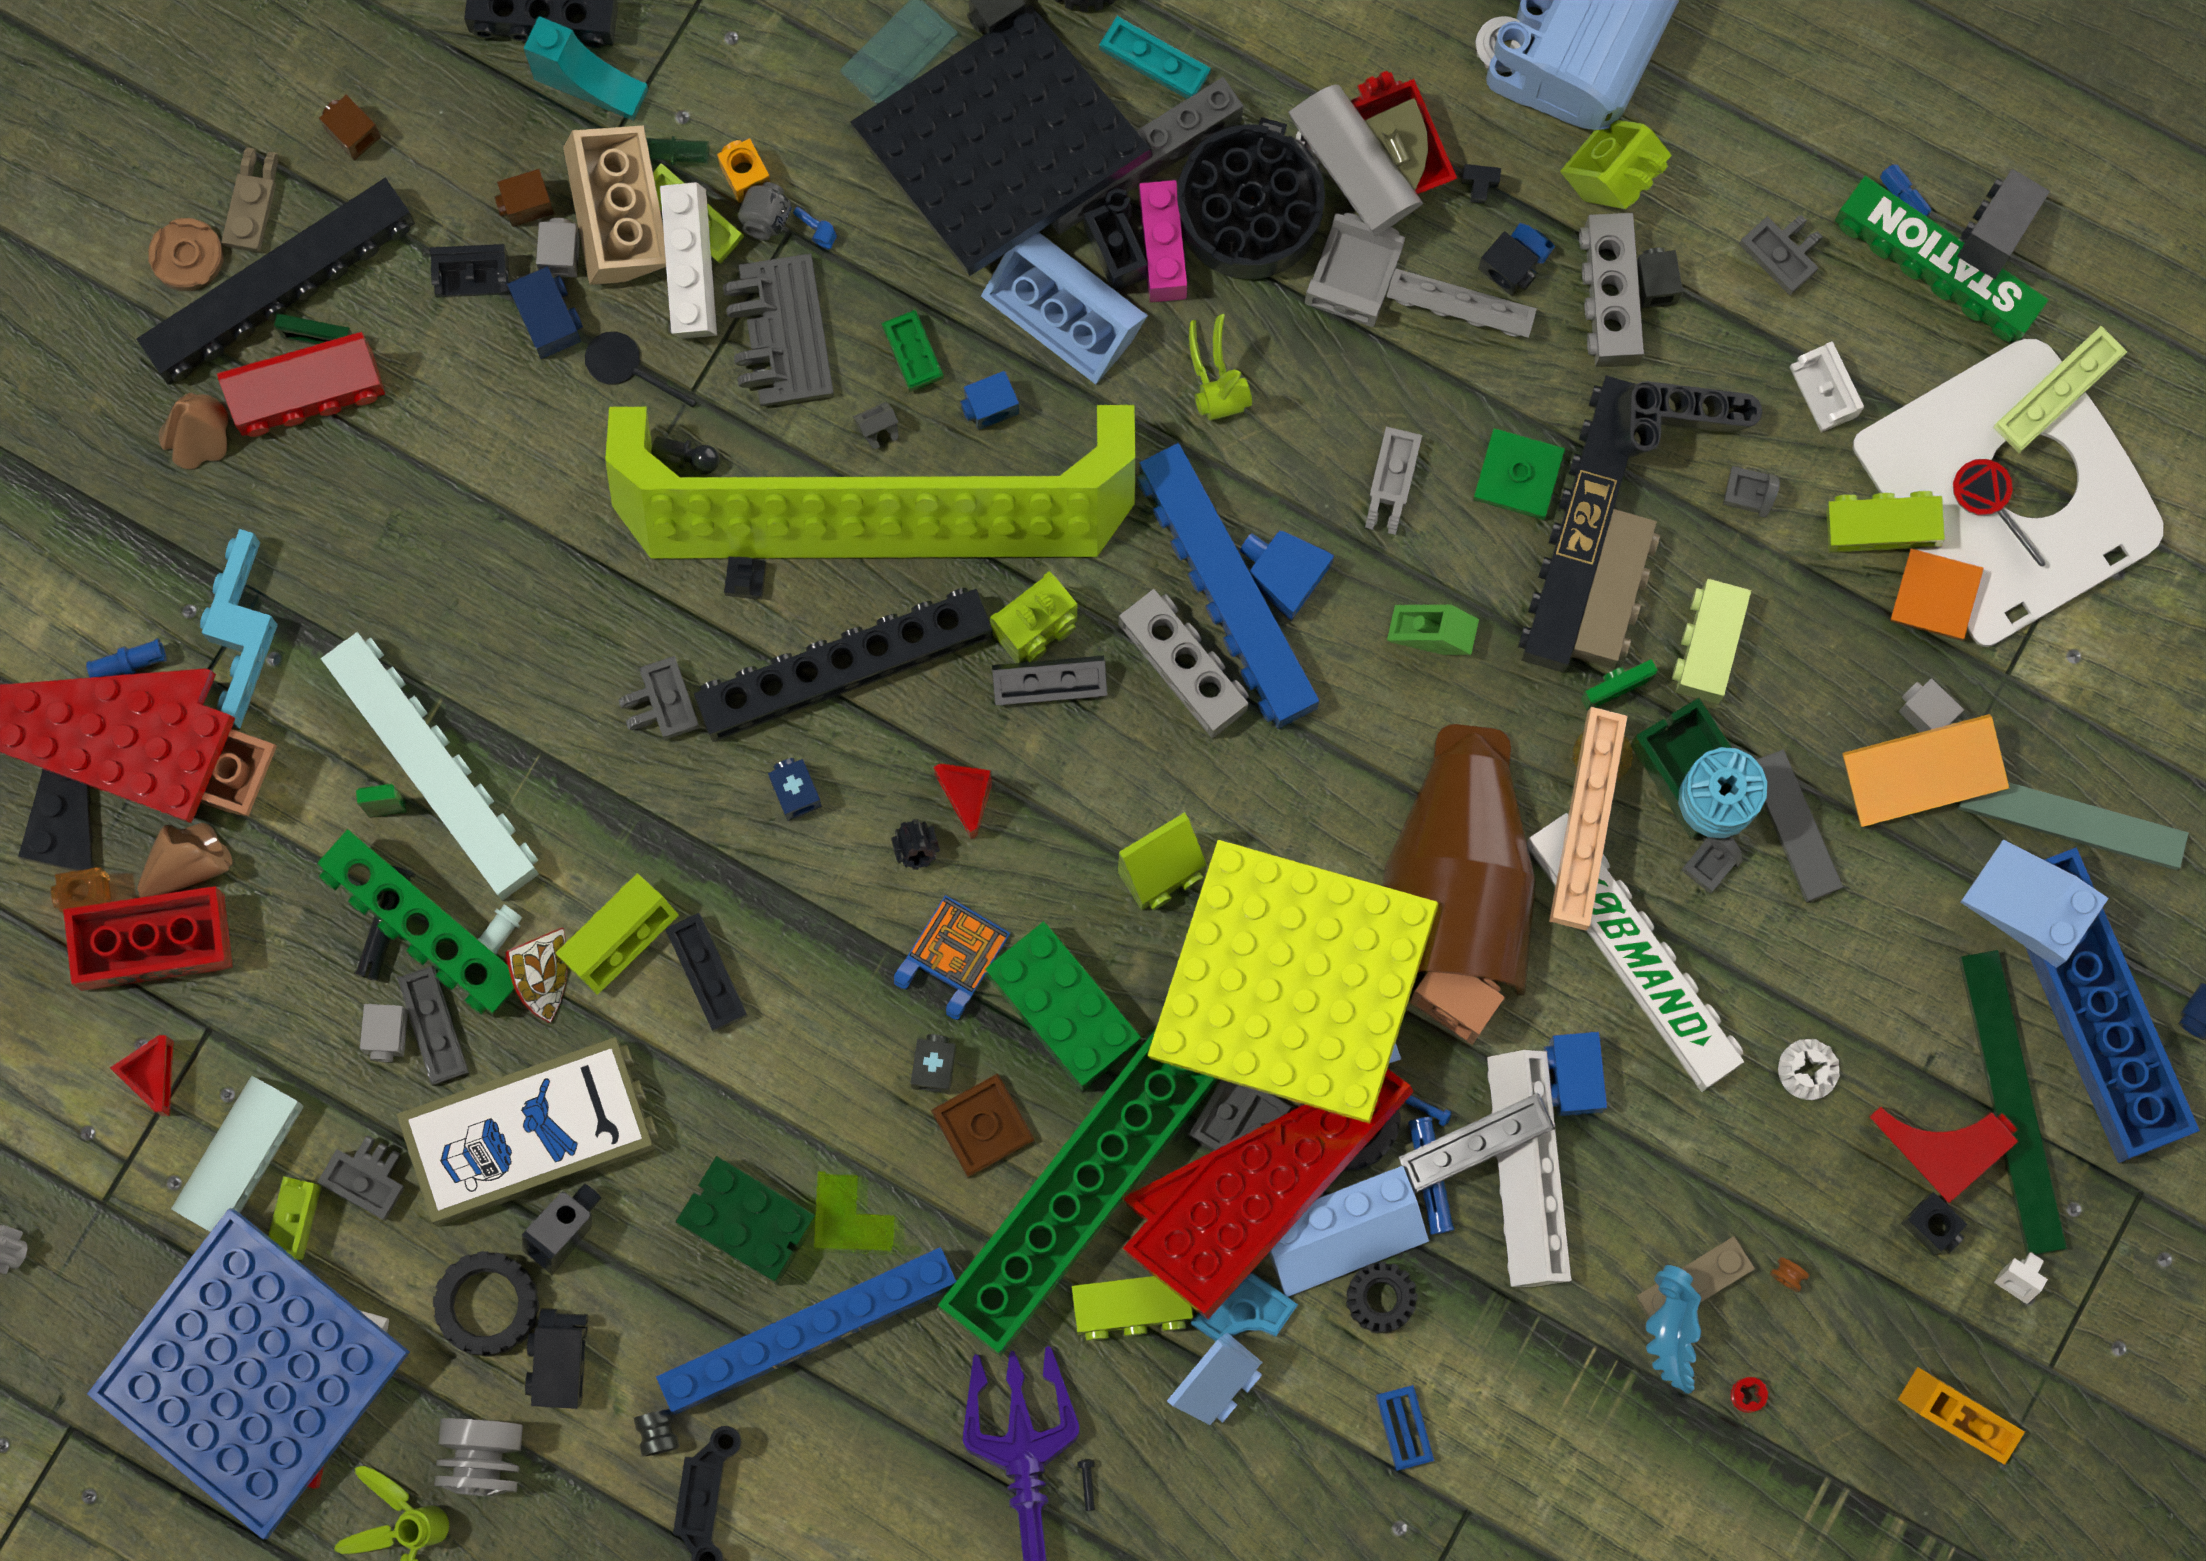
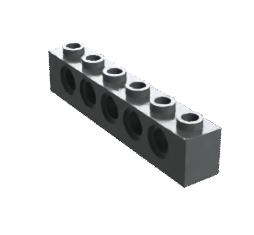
M1220 78L1138 129V134L1151 148L1153 157L1052 222L1051 224L1060 235L1084 220V213L1104 206L1106 196L1112 189L1119 188L1126 192L1131 191L1139 186V183L1147 181L1192 153L1202 141L1212 134L1240 123L1243 116V104L1225 78Z

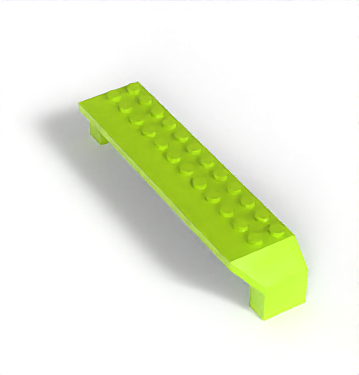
M1097 405V447L1060 476L679 477L651 454L652 443L647 407H609L605 462L612 507L650 558H728L729 556L748 558L1098 557L1135 504L1134 405Z

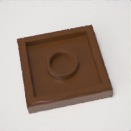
M998 1073L931 1110L967 1178L1035 1142Z

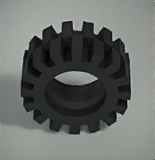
M1386 1262L1372 1263L1360 1269L1351 1280L1346 1294L1347 1309L1349 1308L1350 1316L1360 1324L1361 1328L1368 1329L1376 1334L1391 1333L1401 1328L1413 1315L1417 1302L1416 1286L1414 1281H1411L1409 1278V1274L1405 1270L1403 1271L1398 1268V1265L1386 1264ZM1385 1283L1394 1289L1397 1301L1394 1308L1389 1312L1379 1313L1368 1305L1367 1292L1374 1284Z

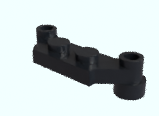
M721 1426L715 1429L710 1436V1442L694 1457L685 1456L673 1535L681 1536L692 1555L691 1561H702L703 1556L710 1552L714 1554L715 1561H724L722 1551L713 1542L724 1463L730 1457L735 1456L742 1446L741 1435L730 1426ZM732 1436L733 1446L728 1450L722 1449L720 1444L722 1438Z

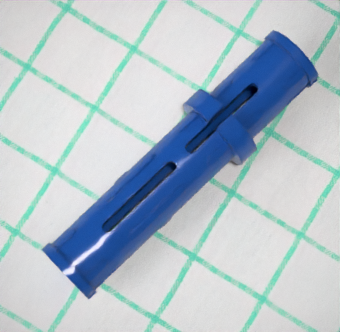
M1432 1117L1408 1121L1414 1150L1436 1140ZM1442 1181L1423 1190L1431 1230L1430 1235L1455 1230L1445 1183Z

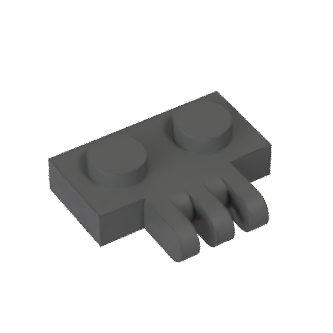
M366 1136L354 1158L336 1149L317 1183L386 1221L405 1189L404 1186L389 1178L400 1160L401 1154L394 1150L386 1163L383 1162L382 1159L388 1150V1146L380 1143L373 1155H370L369 1151L375 1142V1139L370 1136Z

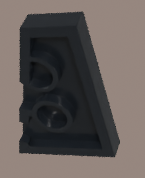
M43 769L18 857L22 860L95 876L91 847L93 835L92 828L90 827V786Z

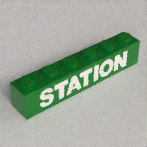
M1866 175L1842 206L1835 219V222L1839 224L1840 229L1846 235L1852 238L1858 237L1869 244L1874 254L1883 259L1889 258L1900 265V269L1905 275L1915 280L1920 279L1931 286V290L1936 296L1943 300L1950 299L1962 307L1961 310L1967 317L1975 321L1981 320L1990 326L1992 332L2003 341H2012L2013 343L2020 341L2049 300L2003 268L1996 279H1993L1958 258L1957 255L1965 243Z

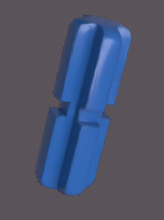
M1894 164L1886 168L1880 175V179L1888 190L1928 217L1931 212L1930 206L1916 189H1911L1913 184L1900 167Z

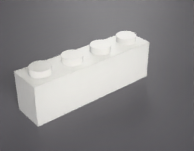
M697 182L660 186L671 334L680 339L717 336L706 189Z

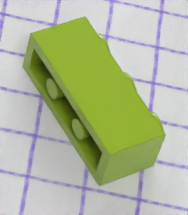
M1932 491L1912 492L1910 497L1895 498L1894 493H1878L1872 495V499L1857 500L1856 495H1839L1835 497V501H1829L1826 508L1829 553L1942 547L1945 540L1942 496H1933Z
M637 873L582 928L569 938L555 954L581 981L598 995L679 914L658 891Z
M1154 1276L1072 1286L1077 1335L1085 1334L1086 1341L1109 1338L1108 1331L1124 1330V1336L1147 1334V1327L1162 1325L1163 1331L1186 1329L1185 1322L1193 1320L1192 1307Z

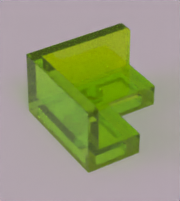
M818 1171L814 1249L816 1252L893 1255L895 1215L857 1214L858 1175L827 1174L826 1171Z

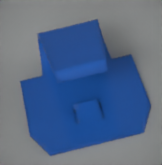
M1519 223L1511 235L1539 258L1537 263L1540 264L1546 261L1555 248L1554 244L1541 232L1523 223Z

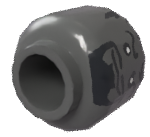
M765 182L763 186L756 185L748 189L740 207L738 218L743 224V230L747 234L761 240H769L771 236H778L783 231L792 205L790 200L784 195L782 187L774 183Z

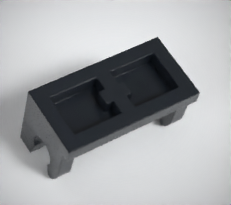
M504 244L430 247L432 285H434L436 298L510 294L507 285L509 283V255Z

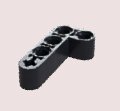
M1642 381L1622 389L1616 396L1614 445L1617 451L1626 457H1634L1651 451L1660 442L1661 424L1728 433L1737 432L1754 426L1759 422L1762 416V406L1755 396L1747 393ZM1636 394H1637V395L1640 397V399H1641V402H1642L1641 408H1640V407L1637 405V403H1636V400H1635V395H1636ZM1669 398L1675 404V412L1669 406ZM1703 403L1708 408V416L1703 411ZM1734 409V412L1728 414L1729 410ZM1634 430L1640 436V445L1634 439Z

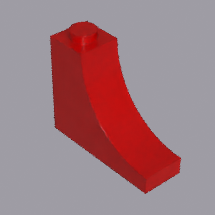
M1881 1106L1869 1115V1118L1948 1203L2018 1142L2013 1136L2017 1128L2002 1113L1996 1118L1992 1112H1989L1973 1124L1950 1131H1925L1913 1128L1892 1117Z

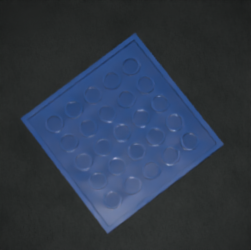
M229 1208L87 1395L264 1540L270 1537L410 1351L234 1208Z

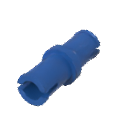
M157 638L154 641L130 649L126 646L118 648L115 654L86 662V667L90 678L136 674L138 669L159 662H165L167 657L162 642Z

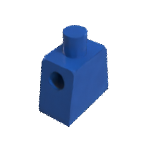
M1279 531L1270 544H1267L1251 533L1239 550V552L1255 562L1250 570V574L1259 591L1291 621L1328 572L1334 559V555L1284 531Z

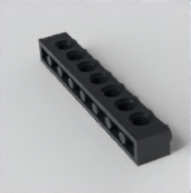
M960 588L946 595V600L935 604L932 601L919 603L911 608V613L900 617L897 614L884 616L876 621V626L865 630L862 627L849 629L841 634V639L827 643V640H820L808 645L806 652L792 656L791 653L782 654L773 658L770 661L771 665L757 669L756 666L747 667L738 671L735 674L736 678L722 682L720 679H716L701 685V691L694 693L712 742L993 638L992 627L977 589L968 591L967 588ZM950 615L957 618L959 623L952 630H944L939 627V620L944 616ZM915 628L922 631L924 635L919 642L908 643L903 639L904 633L909 629ZM880 641L888 645V650L882 656H873L868 652L869 646L874 642ZM842 654L849 655L853 659V663L849 668L841 670L833 666V661L837 656ZM808 667L815 669L818 675L812 682L805 683L797 678L802 669ZM769 681H778L783 687L777 695L768 696L762 692L764 685ZM734 694H743L747 697V702L742 708L732 709L727 706L728 699Z

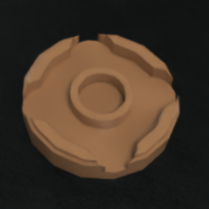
M179 218L169 222L170 224L163 229L160 228L154 234L149 245V263L155 276L164 285L178 291H195L207 286L219 274L223 264V247L217 234L205 222L193 218Z

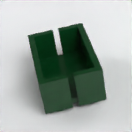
M1697 698L1672 713L1667 721L1662 719L1637 734L1630 744L1690 839L1701 833L1693 830L1683 818L1678 804L1679 788L1695 761L1706 752L1721 747L1732 748L1701 699ZM1725 783L1721 786L1719 793L1725 796L1730 792L1731 785Z
M716 1156L698 1184L703 1193L701 1196L695 1192L692 1194L676 1223L679 1227L778 1286L795 1258L793 1251L787 1248L791 1242L793 1246L800 1249L818 1219L813 1213Z

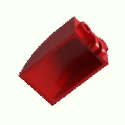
M1386 70L1379 73L1378 78L1371 76L1366 78L1365 83L1357 86L1360 96L1350 101L1364 121L1408 100L1415 99L1426 127L1428 142L1425 169L1416 190H1414L1416 194L1457 179L1414 79L1404 83L1402 81L1395 82L1392 72L1389 73Z

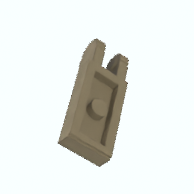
M246 147L240 165V174H237L221 243L224 247L260 253L276 187L274 180L278 165V153L270 151L267 153L263 166V178L252 176L256 163V149Z

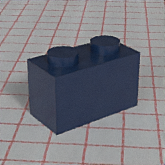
M547 266L507 284L540 359L581 342L577 330L583 328V325L574 307L567 310L562 298L568 296V292L560 275L553 278Z

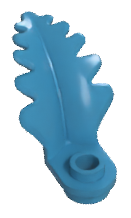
M1666 1265L1663 1271L1657 1272L1654 1278L1659 1286L1658 1290L1666 1296V1301L1646 1322V1331L1655 1336V1339L1647 1344L1646 1350L1649 1354L1660 1357L1652 1363V1366L1655 1370H1663L1660 1375L1661 1378L1665 1381H1672L1671 1385L1673 1387L1680 1388L1689 1394L1695 1389L1693 1386L1695 1382L1692 1379L1694 1371L1689 1362L1694 1363L1696 1361V1354L1691 1343L1698 1342L1701 1335L1697 1315L1701 1296L1691 1286L1693 1278L1689 1273L1676 1266Z

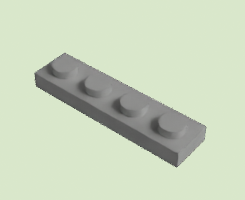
M1396 268L1386 296L1395 299L1401 305L1420 306L1430 309L1431 312L1439 316H1455L1465 319L1474 326H1490L1500 329L1509 336L1515 337L1521 335L1529 338L1537 310L1533 307Z

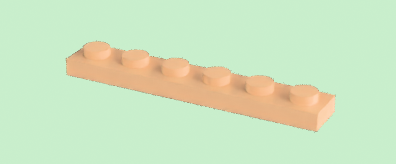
M1591 707L1587 712L1549 922L1585 931L1590 927L1626 727V715Z

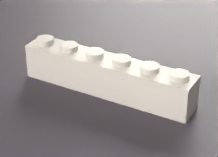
M1521 1050L1487 1057L1488 1081L1490 1083L1493 1108L1492 1114L1539 1093L1555 1127L1547 1052ZM1554 1129L1496 1156L1504 1215L1503 1229L1506 1236L1508 1254L1507 1268L1511 1287H1536L1571 1281L1556 1133Z

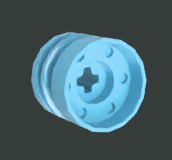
M1721 747L1708 751L1695 761L1679 788L1678 804L1683 818L1693 830L1707 837L1726 838L1739 834L1760 812L1767 798V780L1759 763L1751 755L1739 749ZM1728 783L1732 788L1729 793L1723 796L1719 793L1721 786Z

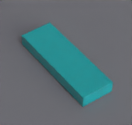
M1119 16L1115 18L1099 44V50L1186 99L1201 90L1211 73V68Z

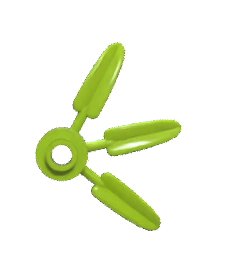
M1224 314L1216 318L1213 330V357L1220 376L1217 381L1209 382L1206 370L1202 364L1197 342L1196 320H1191L1189 327L1191 358L1196 375L1201 377L1203 383L1200 385V393L1195 394V402L1199 414L1206 415L1209 421L1244 412L1246 407L1252 406L1250 388L1247 380L1244 377L1240 378L1241 372L1235 369L1226 372L1222 350Z
M359 1466L355 1468L357 1477L396 1511L403 1509L406 1512L399 1517L394 1531H392L389 1525H384L351 1535L335 1545L334 1550L337 1553L356 1554L393 1546V1538H397L399 1543L410 1549L409 1554H403L400 1561H419L415 1559L419 1548L438 1544L446 1538L449 1531V1520L441 1508L429 1505L414 1509L407 1503L409 1494L394 1481L369 1467Z

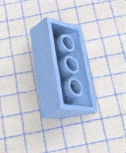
M1039 232L1005 253L981 295L982 298L1095 385L1132 343L1148 316Z
M1400 1166L1318 1198L1268 1254L1285 1296L1289 1297L1366 1267V1265L1379 1262L1427 1243L1429 1240L1417 1199L1404 1167Z

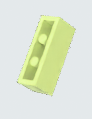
M1707 579L1702 589H1695L1690 607L1691 610L1696 611L1693 624H1686L1681 645L1687 646L1684 659H1677L1672 675V680L1678 681L1675 693L1700 698L1701 700L1716 704L1721 702L1725 695L1751 590Z

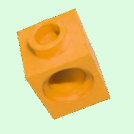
M750 138L743 142L741 140L733 141L724 146L722 152L717 154L720 168L738 203L743 202L746 192L750 187L756 185L763 186L765 182L771 183L770 176ZM745 162L752 165V168L746 173L734 171L735 166L739 163Z

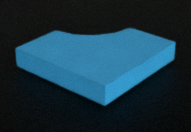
M1251 1272L1209 1319H1206L1198 1312L1191 1325L1215 1342L1226 1333L1234 1336L1245 1331H1263L1276 1337L1298 1304Z

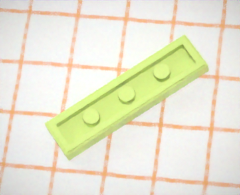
M2100 326L2004 415L1993 428L2020 454L2123 358L2127 351Z

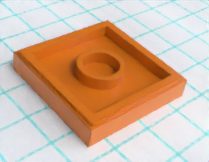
M1911 548L1890 621L1963 641L1984 568Z

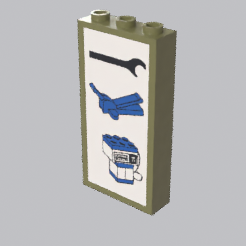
M614 1037L396 1114L431 1222L438 1227L656 1150L653 1139L659 1138L652 1116L646 1118L644 1116L641 1103L647 1102L640 1080L633 1082L628 1068L635 1066L628 1045L621 1046L618 1039Z

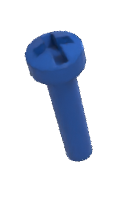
M1412 1095L1404 1102L1440 1120L1439 1125L1443 1127L1450 1121L1451 1111L1448 1109L1443 1112Z

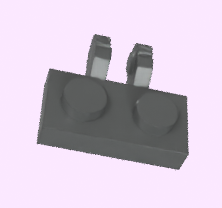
M1800 215L1785 229L1781 230L1767 216L1741 239L1739 245L1791 296L1817 272L1818 267L1806 254L1822 240L1823 236L1816 231L1810 234L1798 247L1790 238L1802 230L1807 220Z
M675 656L640 667L639 670L646 688L627 694L618 700L622 709L635 707L649 699L652 704L653 710L634 715L626 720L628 730L639 729L657 721L663 739L667 740L700 728Z

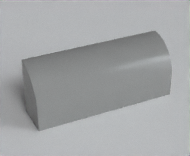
M1331 85L1318 91L1288 112L1292 122L1375 238L1424 204L1339 85Z

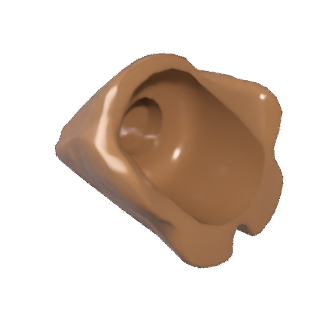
M194 393L185 394L173 405L165 423L159 430L160 446L163 450L173 449V462L185 469L197 468L206 460H221L227 452V411L212 396L196 395Z
M199 823L184 829L165 825L159 831L137 887L139 896L147 897L167 894L227 872L232 865L231 854L227 847L218 840L214 829L206 823Z

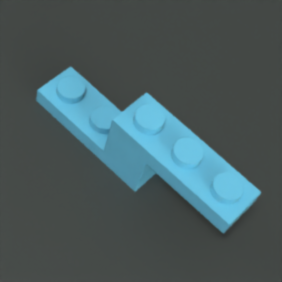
M239 529L236 539L232 538L228 543L225 554L228 562L224 572L219 573L214 581L213 594H215L213 603L211 608L207 607L204 610L200 621V628L203 629L202 634L208 642L242 652L241 656L236 655L232 662L230 676L233 678L228 691L224 690L217 705L218 711L236 718L232 727L238 729L241 728L278 625L270 615L238 606L260 545V541L254 533Z

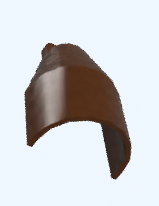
M1451 724L1442 728L1437 735L1431 767L1384 867L1383 886L1438 902L1437 912L1418 972L1450 973L1485 978L1515 987L1517 990L1516 995H1525L1536 879L1509 768L1510 740L1504 732L1495 728Z

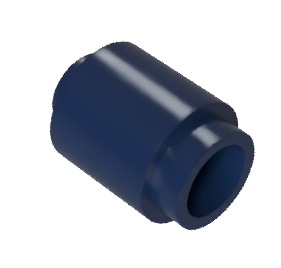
M2200 983L2181 1011L2182 1018L2178 1023L2185 1031L2201 1040L2206 1039V984Z

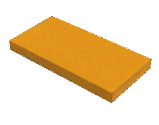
M1990 714L1842 753L1861 827L2009 789L1993 719Z

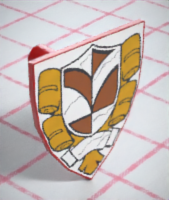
M564 928L556 929L507 950L504 957V962L509 968L513 986L522 1003L534 1015L547 1023H551L561 1003L566 985L568 967L555 954L566 943Z

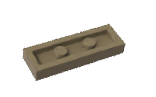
M1735 1236L1681 1269L1692 1276L1691 1286L1701 1296V1303L1755 1268ZM1658 1284L1635 1297L1648 1319L1666 1301V1296L1658 1290Z

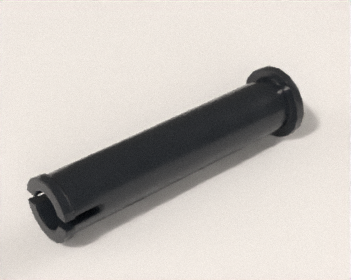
M392 866L408 881H410V878H415L416 874L414 872ZM386 891L381 893L378 906L383 910L390 911L399 905L400 899L396 893ZM375 916L373 917L354 974L364 978L368 964L371 963L372 967L368 979L378 981L391 939L377 927L380 920Z

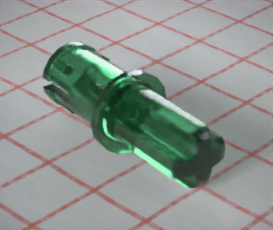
M672 136L671 140L646 138L650 159L670 160L671 165H675L676 162L708 164L710 143L708 140L677 139V136Z

